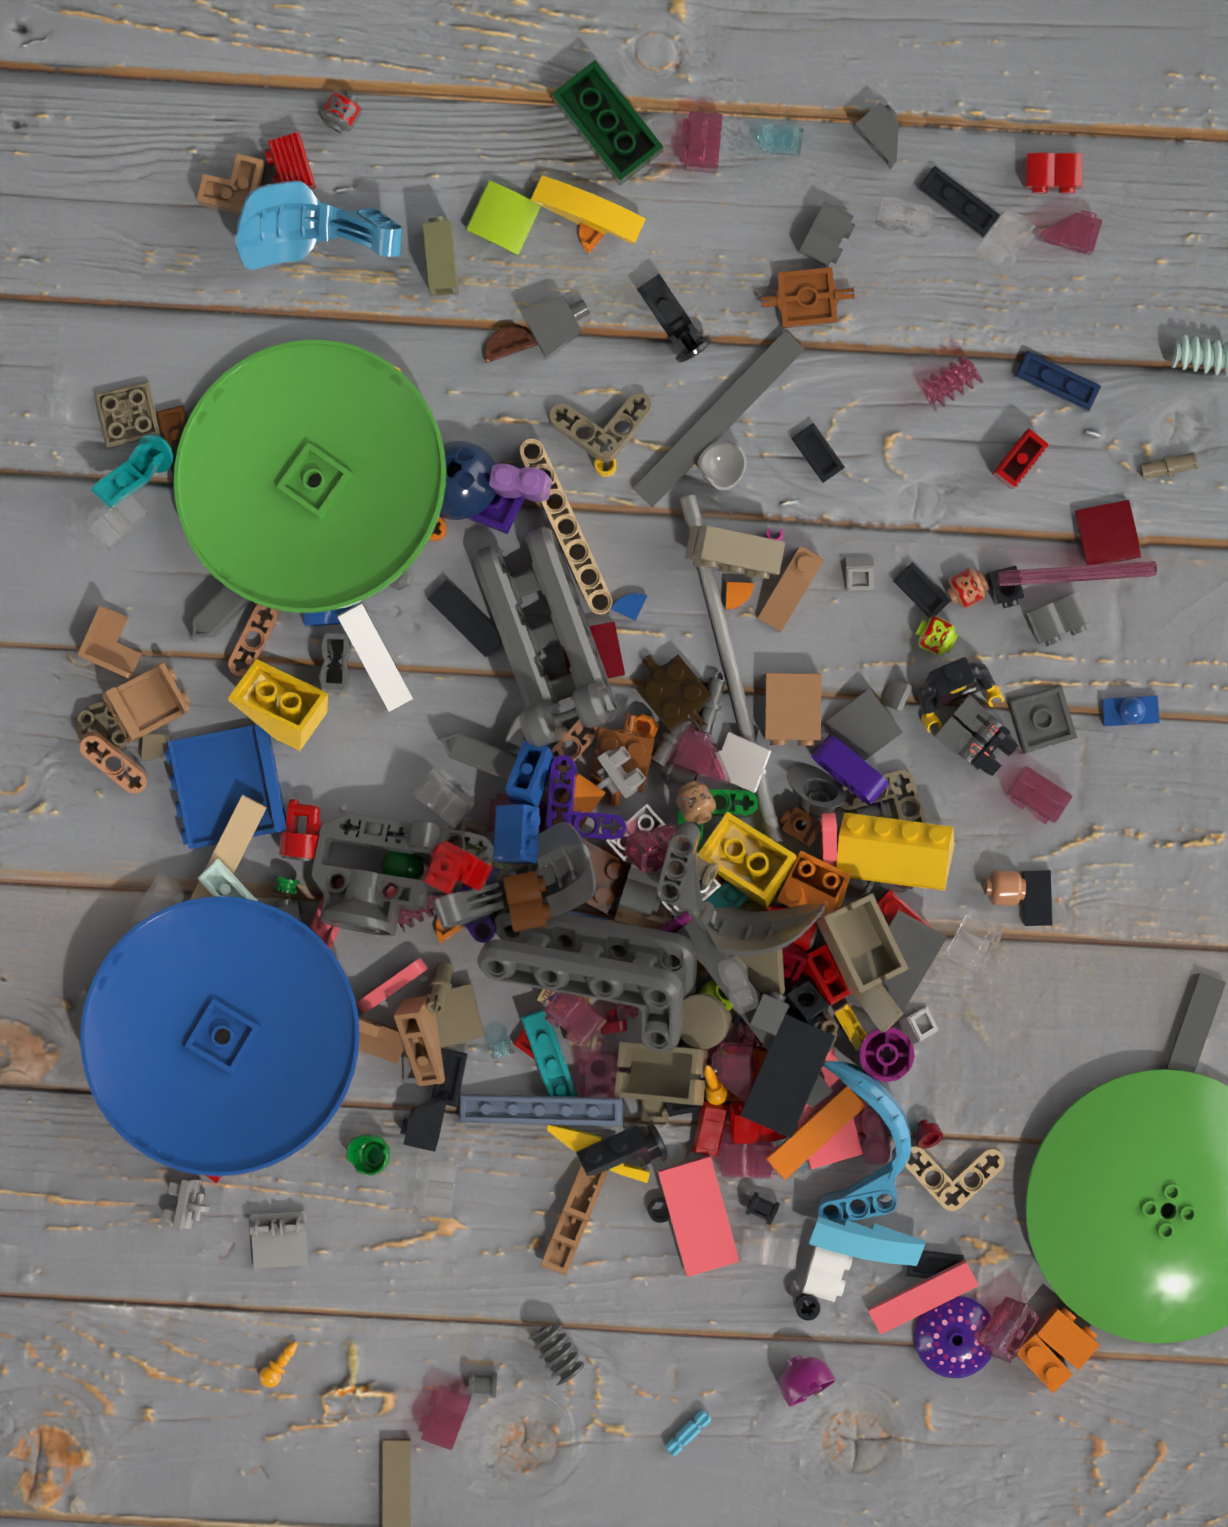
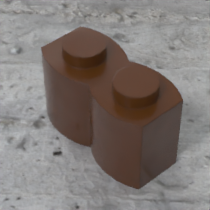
M538 870L504 876L505 891L514 932L547 926L548 919H552L549 902L544 903L542 892L547 891L544 875H539Z

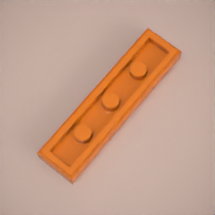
M845 1085L793 1133L792 1138L788 1137L765 1158L766 1161L783 1180H786L855 1117L865 1105L850 1087Z

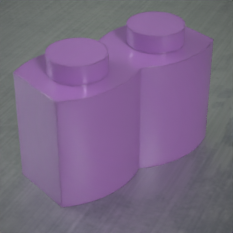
M509 464L492 466L489 486L502 497L518 498L523 496L527 500L534 502L549 500L552 484L550 477L538 468L527 467L519 470Z

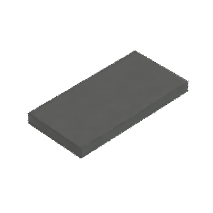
M898 910L888 927L906 962L908 970L882 981L881 984L903 1012L946 941L947 936ZM850 994L847 996L846 1001L864 1010L854 995Z

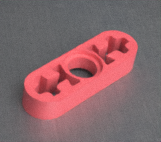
M835 812L821 813V859L834 867L837 865Z
M421 957L357 1001V1007L362 1014H365L426 971L428 967Z

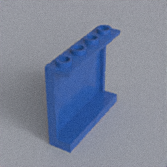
M258 724L168 741L169 747L165 748L167 763H172L174 774L170 775V781L173 791H178L179 801L175 802L178 818L183 817L185 828L181 829L183 844H188L189 849L218 844L242 795L267 806L252 837L286 831L287 818L271 736Z

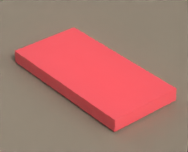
M834 1048L827 1054L825 1061H838ZM823 1066L819 1074L833 1092L812 1108L806 1103L797 1124L798 1128L844 1087V1082ZM852 1118L807 1160L809 1169L863 1154L854 1119Z
M708 1155L658 1170L657 1173L686 1276L690 1277L739 1262L711 1156Z

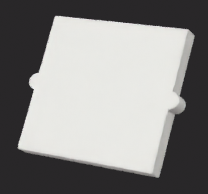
M728 732L723 748L718 752L719 759L713 774L756 793L761 777L766 773L765 767L771 750Z

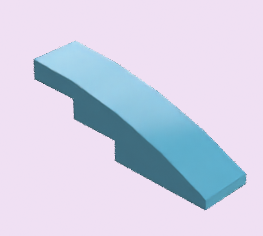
M818 1216L809 1244L860 1259L917 1266L926 1241L875 1223L871 1229L846 1220L845 1224L841 1225Z

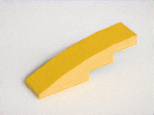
M543 175L540 177L530 201L577 225L583 223L604 235L610 233L631 245L636 242L646 218L597 195Z
M562 1125L547 1126L549 1133L575 1152L601 1141L602 1135ZM626 1163L609 1169L617 1174L648 1183L650 1169Z

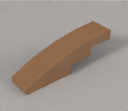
M582 1165L580 1166L540 1267L563 1276L567 1275L608 1170L597 1175L587 1176Z

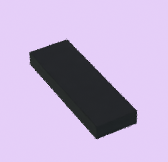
M936 166L933 167L918 187L919 191L982 238L985 237L1000 217V214Z
M447 580L427 599L485 658L502 642L499 632Z

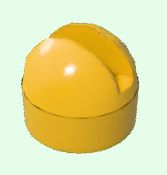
M595 459L594 465L597 474L602 477H610L615 473L617 468L616 459L609 461L608 471H604V462Z

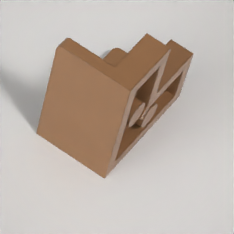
M236 153L230 180L203 174L196 201L204 207L240 215L248 194L262 185L266 169L264 160Z
M100 605L77 656L132 679L143 654L118 643L129 617Z
M358 1014L360 1029L359 1050L397 1064L404 1049L399 1030Z

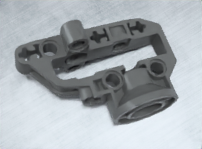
M364 815L340 816L321 826L311 873L313 879L325 895L320 921L351 931L380 936H395L400 909L413 911L427 909L429 897L449 895L422 880L329 866L333 843L367 847V845L378 846L387 851L417 855L420 858H431L432 851L438 843L441 844L442 841L453 843L455 840H460L461 849L471 853L487 864L493 862L494 844L484 836L465 831L440 828L438 825L426 821L413 820V823ZM353 825L354 827L359 829V832L349 830V832L347 833L346 829L351 828ZM404 834L407 835V838H406V839H402L401 842H400L398 839H396L395 837H393L394 835H395V836H404ZM471 846L477 849H483V847L485 846L487 850L486 852L482 851L481 854H479L475 850L471 849ZM339 877H344L343 886L335 889V881ZM457 880L450 894L458 892L464 883ZM393 885H396V894L393 897L388 898V888Z

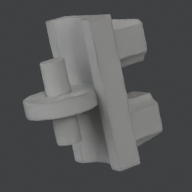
M624 746L613 751L608 750L598 757L603 768L597 773L603 781L597 787L601 790L607 786L612 795L620 790L626 799L638 791L637 788L646 778L638 767L628 774L621 765L631 759Z
M191 1178L170 1181L169 1195L179 1198L177 1206H166L163 1220L172 1223L174 1229H192L193 1221H200L201 1212L210 1211V1205L203 1203L205 1194L199 1193L201 1180Z

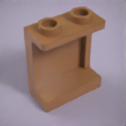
M164 662L117 688H111L102 695L128 744L180 718L190 710L188 707L190 700L183 690L180 691L175 683L177 677L170 666L166 667Z
M765 674L764 740H770V745H787V740H798V746H814V740H821L822 674Z

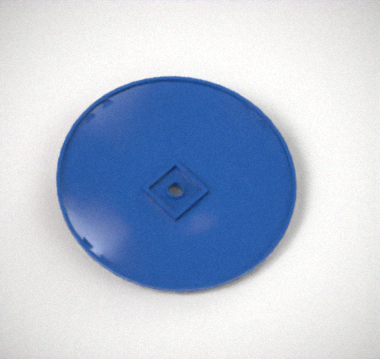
M204 897L184 901L152 914L132 928L111 949L92 980L85 1000L80 1032L81 1056L87 1082L98 1107L112 1127L131 1146L147 1157L179 1171L208 1176L239 1175L272 1166L289 1158L318 1136L340 1108L355 1073L360 1042L359 1016L350 982L341 964L323 940L308 926L292 915L259 901L238 897ZM222 1028L227 1029L231 1036L229 1042L224 1045L218 1044L215 1039L216 1032Z

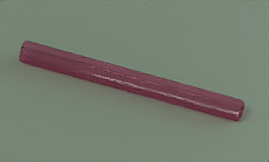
M1154 561L1005 570L999 572L998 578L1001 586L1152 577L1157 575V564Z

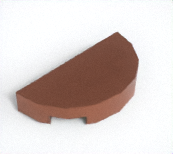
M516 326L502 327L494 332L487 342L485 348L486 364L537 346L538 344L533 335Z

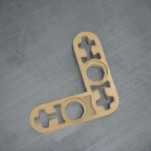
M911 1145V1151L914 1154L918 1151L921 1153L918 1157L924 1165L929 1161L931 1165L925 1167L920 1175L916 1173V1171L920 1170L916 1163L912 1162L909 1164L907 1161L905 1167L943 1208L948 1211H956L1002 1170L1005 1160L1000 1151L995 1148H987L951 1180L922 1148L917 1145ZM988 1154L992 1157L997 1154L996 1162L998 1165L996 1167L989 1165L985 1169L989 1174L984 1178L982 1172L974 1166L979 1163L983 1167L987 1163L985 1157ZM932 1170L939 1172L941 1177L940 1182L934 1186L928 1185L925 1181L927 1172ZM969 1172H976L979 1175V1183L974 1187H968L964 1183V1176ZM959 1181L962 1188L969 1193L964 1196L961 1191L956 1196L958 1201L956 1204L951 1202L946 1204L947 1197L945 1194L947 1192L955 1193L959 1189L955 1184Z

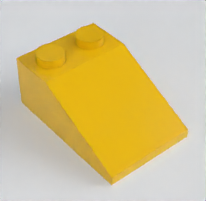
M258 659L254 661L228 697V701L273 738L299 751L325 717L328 709L327 692Z
M729 812L725 814L699 851L700 858L711 864L715 862L719 865L717 874L744 895L765 908H768L786 882L797 859L794 853Z

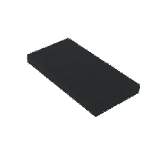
M785 1014L776 1036L774 1035L740 1116L792 1138L835 1035Z

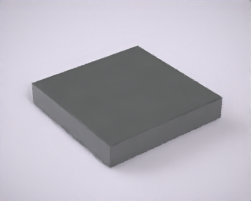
M1062 685L1008 701L1024 754L1077 738Z

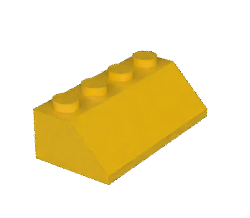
M844 812L839 834L836 868L850 874V878L945 891L955 845L954 828L952 826Z

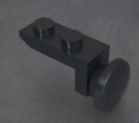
M657 274L637 288V291L674 346L680 348L681 352L675 358L679 363L692 359L708 347L711 343L710 336L698 337L696 334L698 330L660 274Z
M647 1123L648 1134L641 1136L637 1126H633L577 1151L576 1155L586 1175L600 1174L638 1157L641 1167L651 1163V1160L657 1157L665 1161L668 1157L667 1150L656 1126L653 1123Z

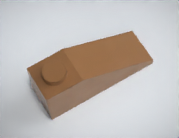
M799 546L757 619L781 632L824 559Z
M429 996L403 999L394 1014V1019L418 1086L441 1084L445 1081L437 1019L435 1014L427 1009Z

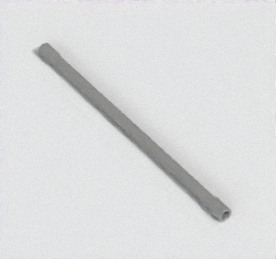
M693 494L679 498L689 532L691 526H702L696 495ZM698 567L741 736L758 744L713 568ZM763 774L756 795L762 814L765 836L775 842L783 841L766 775Z

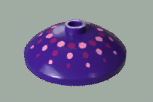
M965 1296L953 1298L921 1314L917 1319L914 1329V1343L920 1359L930 1370L943 1377L963 1378L975 1374L989 1362L996 1347V1327L989 1312L980 1303ZM960 1335L962 1337L960 1344L952 1343L954 1336Z

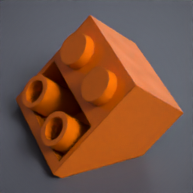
M800 851L777 901L789 907L804 904H825V910L820 915L822 917L841 907L851 875Z

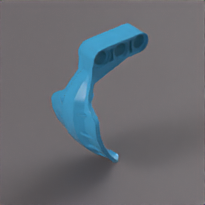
M286 181L258 187L248 194L238 220L235 246L243 266L250 270L283 262L303 260L318 242L340 237L368 247L380 256L395 257L401 255L402 226L380 210L360 209L346 211L319 201L304 182Z
M824 1061L823 1067L839 1077L880 1114L891 1130L895 1147L892 1151V1160L871 1175L844 1190L824 1194L819 1201V1217L840 1224L845 1223L846 1220L855 1221L889 1214L897 1206L895 1178L905 1167L911 1151L910 1129L905 1113L894 1096L878 1080L872 1078L862 1068L847 1062ZM881 1194H888L892 1199L888 1202H882L878 1197ZM855 1199H860L865 1202V1205L854 1207L851 1202ZM835 1205L838 1210L834 1213H829L824 1207Z

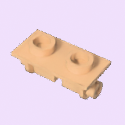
M659 905L657 912L652 911L650 917L618 907L614 920L629 925L658 930L672 920L673 914L662 905Z

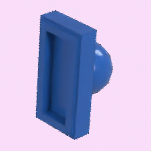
M1158 695L1102 699L1103 726L1160 723Z

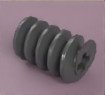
M558 1323L548 1324L528 1337L529 1340L538 1339V1342L533 1347L534 1349H544L539 1356L540 1359L549 1357L550 1360L545 1367H555L554 1372L550 1376L552 1378L561 1377L556 1386L576 1376L584 1367L583 1361L575 1362L579 1356L577 1352L569 1353L573 1347L572 1343H563L567 1338L566 1333L557 1334L562 1328Z

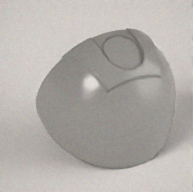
M718 441L704 450L699 457L698 465L702 477L710 485L718 490H728L734 487L743 477L747 459L745 452L737 443Z

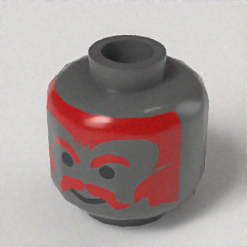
M346 90L343 94L338 92L332 93L321 111V115L324 118L323 123L340 134L343 131H350L362 113L361 107L357 104L359 99Z

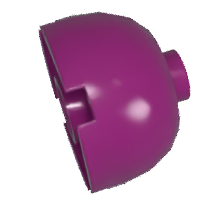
M890 1027L887 1031L881 1032L876 1028L869 1032L861 1042L859 1050L860 1063L865 1072L875 1080L882 1082L897 1081L912 1068L915 1058L914 1046L908 1036L899 1029Z
M798 1355L786 1363L788 1368L781 1375L780 1390L788 1406L792 1407L806 1401L807 1397L824 1391L836 1379L827 1364L819 1358L808 1357L803 1359L801 1355Z

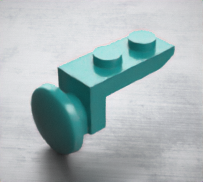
M155 434L143 436L129 459L100 479L90 491L110 509L150 482L155 472L163 473L171 467L173 453L169 444L162 437Z

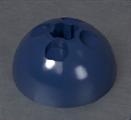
M467 441L444 443L446 488L439 516L449 520L471 518L485 510L496 495V492L489 486L492 466L496 465V463L486 450L474 443Z

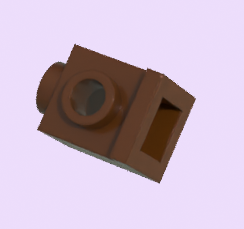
M794 806L793 810L787 808L779 821L783 824L781 830L809 847L821 830V821L797 806ZM798 820L805 822L806 826L803 830L796 829L795 823Z

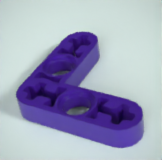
M562 755L556 757L552 761L550 769L546 817L547 828L553 827V820L558 819L559 812L553 811V806L561 809L568 808V813L562 811V820L571 824L581 838L621 839L627 832V823L621 816L574 811L577 765L569 756ZM563 761H566L567 765L571 766V771H566L565 780H571L570 785L565 783L555 784V779L561 780L562 773L557 770V766L562 765ZM559 788H566L569 792V799L565 803H557L554 799V794ZM586 817L594 821V829L589 833H583L579 828L580 821ZM599 818H603L602 824L609 825L616 819L617 824L621 825V830H616L615 835H612L611 830L601 829L602 835H599Z

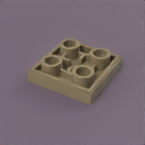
M149 382L95 394L107 448L138 442L143 436L148 434L161 436Z
M782 948L771 953L753 956L731 955L757 991L769 994L771 990L780 995L785 993Z
M470 983L451 988L450 994L446 997L444 1011L440 1014L437 1013L439 1005L436 1006L435 1010L441 1048L485 1037L473 984ZM431 993L425 994V995H421V996H429V998H430V994H431Z

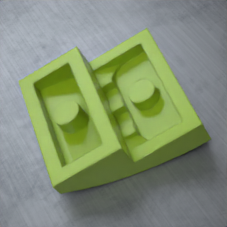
M488 180L465 230L514 255H519L541 206L502 185Z

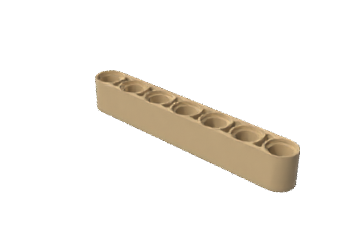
M527 439L520 446V456L525 468L532 467L550 472L552 476L550 496H560L563 504L559 509L554 510L548 507L547 501L541 503L589 609L596 615H605L612 608V597L544 446L537 439ZM529 445H535L540 449V454L536 459H528L524 455L525 449ZM563 520L571 521L574 524L573 532L568 535L560 533L558 530L560 522ZM574 545H581L585 549V556L580 560L573 559L569 554L571 547ZM586 570H592L597 575V580L592 585H586L581 581V575ZM603 595L608 599V605L604 610H597L593 607L592 600L595 596Z

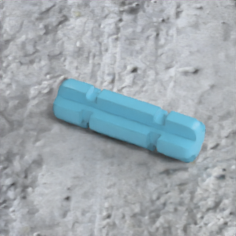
M699 1410L694 1415L695 1419H690L675 1434L676 1437L671 1438L666 1443L665 1448L670 1454L676 1456L682 1450L683 1445H688L701 1432V1427L705 1428L711 1422V1417L704 1410Z

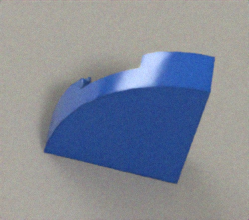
M639 593L625 595L614 603L611 610L636 621L647 596Z

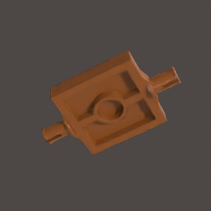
M832 267L778 272L777 295L760 296L761 308L778 306L781 313L782 329L837 323L836 308L838 300L855 299L854 287L837 289L833 279Z
M625 713L624 725L621 729L600 727L590 781L596 783L603 781L597 773L603 768L598 757L608 750L613 751L624 746L631 759L621 766L627 774L637 767L641 770L646 780L637 788V792H645L655 738L642 736L634 731L636 714ZM620 790L613 795L612 793L610 794L609 805L620 806Z

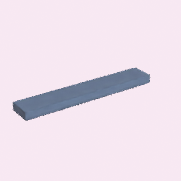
M460 1094V1122L623 1126V1098Z

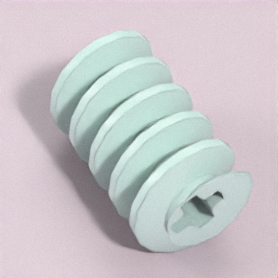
M1183 334L1175 344L1172 368H1175L1177 363L1181 361L1183 370H1186L1189 363H1192L1194 372H1197L1199 366L1203 365L1205 374L1208 373L1211 367H1214L1215 375L1218 376L1223 368L1227 377L1228 342H1225L1223 347H1221L1220 340H1215L1211 346L1209 338H1204L1200 344L1199 338L1194 336L1189 343L1188 336Z

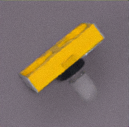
M847 1002L834 1011L840 1022L836 1041L842 1039L843 1036L846 1039L849 1038L853 1047L858 1051L860 1050L861 1042L867 1034Z

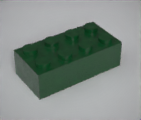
M596 60L552 93V101L619 186L663 153V145Z

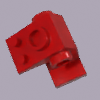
M442 841L432 851L431 859L433 860L430 864L431 867L425 883L450 894L458 880L480 892L493 867L452 843Z

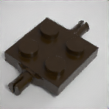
M678 654L668 663L661 666L657 664L651 655L646 656L652 666L645 658L642 660V663L651 674L636 690L668 730L672 732L679 725L691 721L698 732H702L703 729L697 721L706 729L708 724L698 713L713 696Z

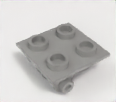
M306 1211L250 1214V1235H252L254 1269L309 1266Z

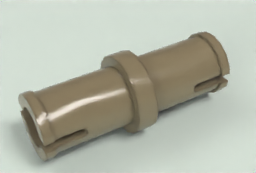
M1195 452L1174 457L1166 455L1161 460L1140 463L1142 478L1146 481L1147 479L1165 475L1173 477L1174 473L1198 469V462Z
M443 962L437 964L435 977L430 982L429 990L431 994L427 1003V1009L434 1014L437 1005H439L438 1014L444 1011L446 997L451 992L452 986L450 981L454 967L448 962L445 964L444 971H442Z

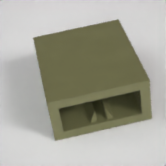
M445 217L428 218V222L423 223V233L431 296L459 294L451 221H445Z

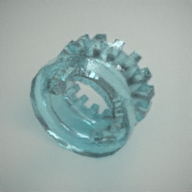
M512 1039L488 1044V1048L492 1050L491 1058L515 1053L514 1049L510 1047Z

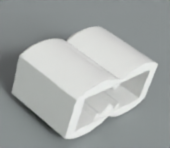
M814 1246L802 1292L835 1302L836 1296L841 1297L846 1281L841 1280L844 1270L849 1271L853 1257Z

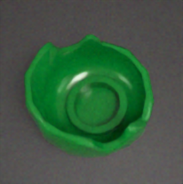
M392 851L384 855L381 863L382 874L415 880L422 879L424 865L423 860L419 856Z
M367 1133L352 1139L347 1146L346 1159L353 1164L357 1173L374 1176L383 1172L390 1162V1148L382 1137Z

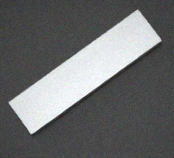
M360 602L338 614L337 617L387 710L390 712L412 700L413 698L362 603Z

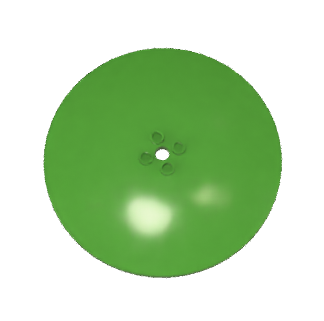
M300 340L271 346L252 354L227 370L210 386L192 411L178 445L174 467V493L179 520L189 544L202 564L221 583L243 598L264 607L292 613H319L349 607L379 593L397 580L420 555L430 539L440 515L446 488V459L442 436L430 407L418 389L402 372L376 354L357 346L329 340ZM312 474L321 475L322 481L318 487L312 488L308 485V479Z
M1154 1069L1128 1073L1102 1083L1082 1095L1062 1113L1044 1137L1033 1161L1026 1190L1025 1212L1029 1242L1035 1260L1050 1287L1071 1310L1091 1325L1109 1334L1145 1343H1175L1192 1340L1211 1334L1228 1325L1227 1085L1210 1077L1183 1070ZM1165 1203H1172L1174 1206V1212L1170 1217L1161 1216L1160 1209Z

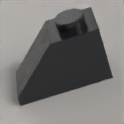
M443 1091L411 1110L409 1119H403L400 1134L405 1135L403 1145L436 1152L449 1092Z

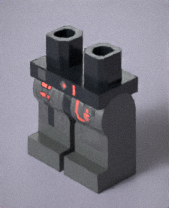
M969 695L952 715L972 733L968 732L951 716L934 737L970 764L975 770L981 769L988 775L993 776L1002 766L991 756L993 752L998 748L1009 757L1016 750L1018 744L1009 735L1010 731Z

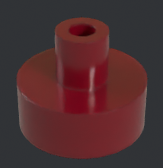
M617 1010L606 1011L607 1021L599 1023L601 1034L628 1031L627 1020H618Z
M925 1119L917 1123L919 1129L914 1133V1138L920 1148H931L943 1139L944 1135L937 1123H928Z

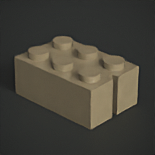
M708 525L691 526L685 559L693 560V566L717 568L719 566L718 571L743 574L745 571L744 576L769 579L770 575H779L785 542Z
M873 893L863 896L816 920L851 995L862 993L882 983V981L908 970Z
M619 1042L617 1066L630 1067L631 1073H616L614 1097L703 1105L705 1080H700V1076L704 1075L708 1050L675 1047L670 1051L656 1052L650 1050L644 1044Z

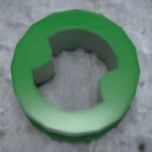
M280 876L275 877L277 885L273 886V890L280 892L286 890V893L297 895L298 891H296L295 887L300 881Z

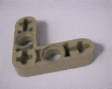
M643 393L631 395L604 429L567 404L555 405L550 411L549 418L552 427L599 461L609 462L616 458L649 417L651 401ZM641 402L644 403V410L638 409L634 414L633 420L630 416L634 412V403L637 405L641 404ZM567 413V420L573 424L570 431L568 422L565 420L557 422V414L563 415ZM618 422H627L630 425L629 431L624 434L616 432L614 427ZM581 427H587L592 433L588 438L581 439L576 435V431ZM597 435H599L598 442L603 446H606L608 443L610 444V452L605 450L601 453L600 445L595 442Z
M904 770L883 774L882 776L888 781L889 786L873 803L893 798L899 820L913 821L920 817L921 823H926L912 775ZM901 774L903 778H908L909 783L905 784L906 793L912 790L913 797H904L898 801L897 794L902 795L900 787L894 786V782L898 780L897 775ZM845 786L841 787L844 791L848 790ZM855 798L852 800V805L848 806V803L844 802L840 807L846 810H853L868 804L865 802L861 803V799ZM906 801H913L917 807L916 813L911 817L903 815L901 811V806Z

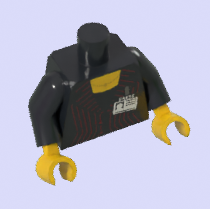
M963 657L929 672L925 683L918 689L921 710L924 714L921 717V722L929 733L930 726L933 723L936 724L938 729L942 727L941 721L934 713L935 709L983 689L985 690L984 694L990 707H994L991 700L999 697L1004 702L1002 692L995 685L987 666L982 662L970 663L966 657Z

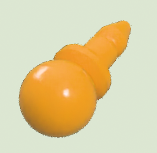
M706 1065L704 1069L706 1099L713 1105H720L727 1099V1090L723 1086L722 1080L716 1077L715 1071L709 1065Z
M297 1342L288 1345L276 1359V1362L270 1360V1366H266L260 1371L259 1381L264 1387L273 1388L279 1384L281 1374L286 1372L283 1367L289 1362L290 1357L294 1355Z

